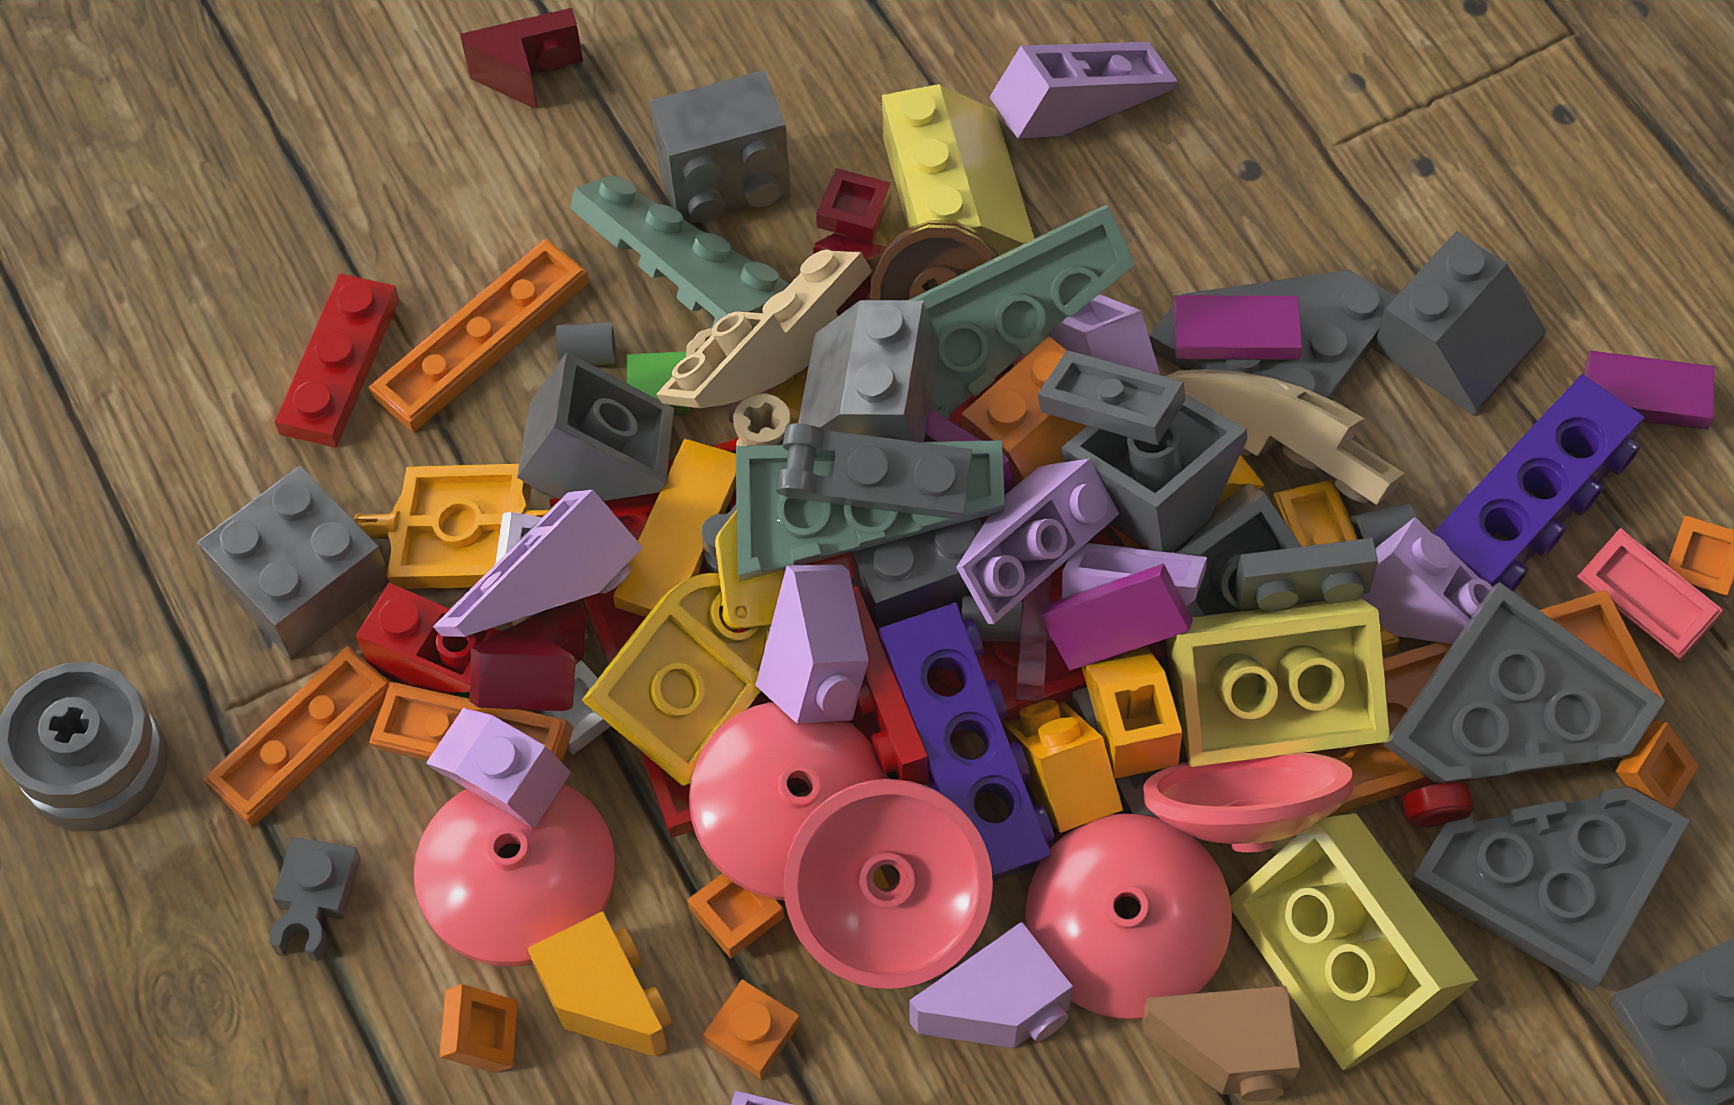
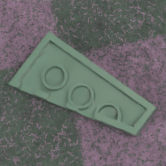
M609 175L575 189L570 209L616 248L634 249L640 254L638 266L650 277H666L679 287L676 298L693 312L699 311L703 307L715 317L712 328L721 318L734 311L763 313L765 303L790 285L780 279L778 273L772 267L760 262H752L732 250L730 244L724 238L712 233H704L683 220L682 214L676 209L656 204L638 193L636 187L626 179Z
M1109 206L1099 207L910 299L923 300L940 340L930 409L949 419L952 412L972 396L976 397L994 382V378L1021 355L1024 354L1025 356L1056 326L1067 317L1075 315L1135 265Z
M1002 440L921 442L972 449L963 520L788 498L778 494L776 490L779 471L786 469L789 451L784 449L783 445L736 446L739 582L786 570L787 566L804 565L1003 512L1005 503ZM815 456L813 473L833 477L835 459Z

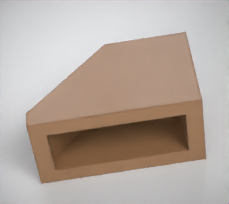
M1287 986L1146 998L1143 1018L1141 1020L1143 1034L1221 1095L1241 1093L1243 1100L1258 1102L1278 1098L1284 1094V1089L1292 1088L1300 1069Z

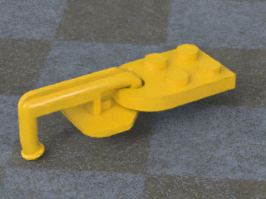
M737 509L716 536L715 547L719 573H706L694 576L669 590L659 600L581 700L682 786L691 783L697 760L712 735L732 717L747 710L761 691L755 685L785 570L739 582ZM745 628L742 633H734L735 631Z

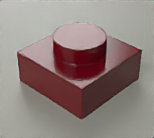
M835 168L816 213L817 228L873 243L892 197L891 182Z

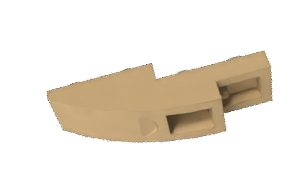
M831 250L819 251L804 261L800 268L801 273L784 291L777 293L765 303L763 313L734 311L721 318L713 326L711 337L694 354L684 358L674 367L672 371L673 377L656 394L662 404L695 408L726 405L771 389L805 369L810 362L814 334L838 317L836 310L872 272L862 253Z
M1214 369L1180 370L1164 376L1183 381L1187 395L1247 430L1248 439L1241 452L1242 455L1249 456L1253 453L1259 456L1274 448L1279 441L1284 444L1282 451L1289 459L1309 469H1314L1318 466L1337 479L1335 481L1337 489L1355 501L1367 503L1370 500L1377 505L1393 493L1405 474L1352 440L1365 418L1337 402L1303 387L1271 377L1240 371Z

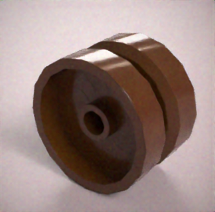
M928 220L905 229L886 247L871 279V300H910L928 291V285L933 279L941 285L999 257V253L981 232L958 221Z

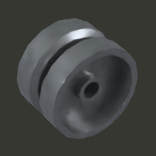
M95 662L64 663L39 672L15 691L0 716V756L4 768L20 786L21 791L29 802L48 822L67 830L103 831L129 821L152 801L165 778L168 751L161 729L154 717L148 712L138 690L119 671Z

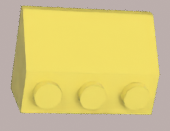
M940 84L882 95L883 141L908 228L928 220L958 221L981 232L998 251L999 256L1034 240L995 109Z
M1361 597L1342 603L1318 601L1295 604L1279 611L1255 609L1192 617L1193 621L1188 632L1166 639L1170 685L1182 729L1188 763L1191 767L1386 742L1389 738L1379 611Z
M1356 813L1325 817L1306 831L1298 834L1230 896L1232 912L1282 984L1287 986V991L1342 1070L1352 1068L1428 1022L1478 981L1477 977Z

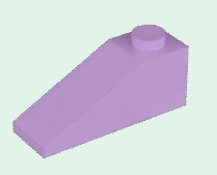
M1150 42L1020 46L992 92L990 99L1005 119L1008 128L1013 131L1018 139L1063 136L1172 91L1178 81Z
M594 490L568 492L433 627L441 636H468L599 592L607 593L622 583L630 574L632 568L628 563L643 547Z

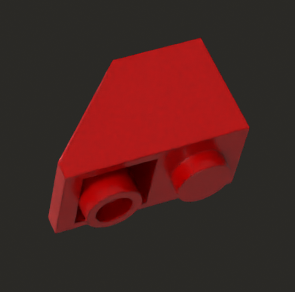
M388 583L357 632L356 637L366 662L381 675L407 686L439 693L470 692L471 647L502 631L489 628L468 636H441L433 626L450 609Z

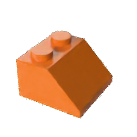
M1050 336L961 413V428L981 441L1002 440V454L1008 457L1015 484L1013 488L1039 466L1063 463L1061 447L1088 426L1042 413L1040 410L1037 394L1067 351Z

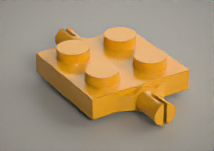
M519 464L406 467L402 494L390 514L358 513L354 519L357 522L356 524L371 539L390 540L392 550L387 578L391 584L403 589L472 588L496 563L503 513L515 512L543 518L550 510H530L529 502L532 487L530 484L517 478Z

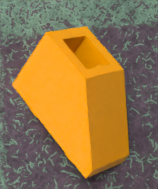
M1145 645L1082 666L1099 732L1104 739L1114 779L1177 766L1179 763L1182 729L1165 671L1148 646Z
M1045 700L1030 705L1019 711L1020 717L1002 723L1009 744L1017 741L1025 754L1031 775L1027 783L1037 805L1041 804L1050 823L1060 833L1123 810L1103 736L1064 702L1057 703L1054 700Z
M602 911L527 948L535 971L564 1030L654 1057L668 1051L662 1028L672 1023L671 1017L655 985L643 990L632 970L642 965V961L625 927L613 932Z

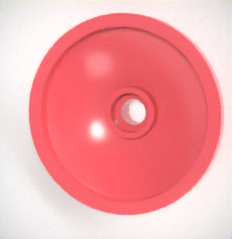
M774 702L765 703L749 708L732 717L706 743L697 760L690 783L689 805L691 820L701 847L712 863L727 878L757 895L785 901L784 871L787 856L796 833L807 817L822 802L835 793L858 783L888 779L887 773L883 772L871 742L849 721L797 724ZM791 778L804 780L809 786V795L805 797L794 796L788 790L787 781Z
M1303 752L1191 767L1188 761L1179 763L1177 766L1165 768L1152 775L1145 782L1143 789L1145 805L1163 822L1202 840L1232 844V848L1235 851L1260 852L1272 848L1275 840L1300 834L1336 811L1353 791V776L1351 768L1337 759Z
M881 779L858 783L835 793L822 802L807 817L796 833L790 846L784 871V896L787 913L792 927L805 949L817 962L835 975L849 982L873 988L893 989L909 987L931 980L950 969L964 957L979 937L985 925L992 900L993 879L991 863L984 841L973 822L959 806L938 791L904 780ZM882 865H892L899 871L897 882L890 887H881L873 880L875 870Z
M565 783L534 829L471 791L463 790L449 800L427 826L420 840L414 864V884L418 903L425 919L437 936L450 948L471 960L507 967L533 964L527 949L528 947L602 911L604 913L613 892L616 876L614 845L603 817L584 795ZM517 844L521 847L518 854L512 858L504 859L498 856L499 850L504 845Z
M1140 814L1109 815L1078 826L1065 834L1049 850L1051 856L1039 863L1028 890L1025 911L1026 928L1073 986L1071 1002L1078 1007L1102 1017L1119 1020H1141L1143 1018L1146 998L1200 993L1219 969L1225 956L1231 933V901L1226 882L1217 863L1201 843L1190 834L1151 816ZM1123 897L1135 898L1141 905V911L1133 919H1122L1114 911L1116 902Z

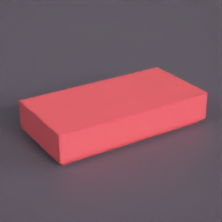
M1621 528L1577 576L1578 580L1594 593L1607 589L1618 612L1679 662L1685 658L1724 614L1722 608Z

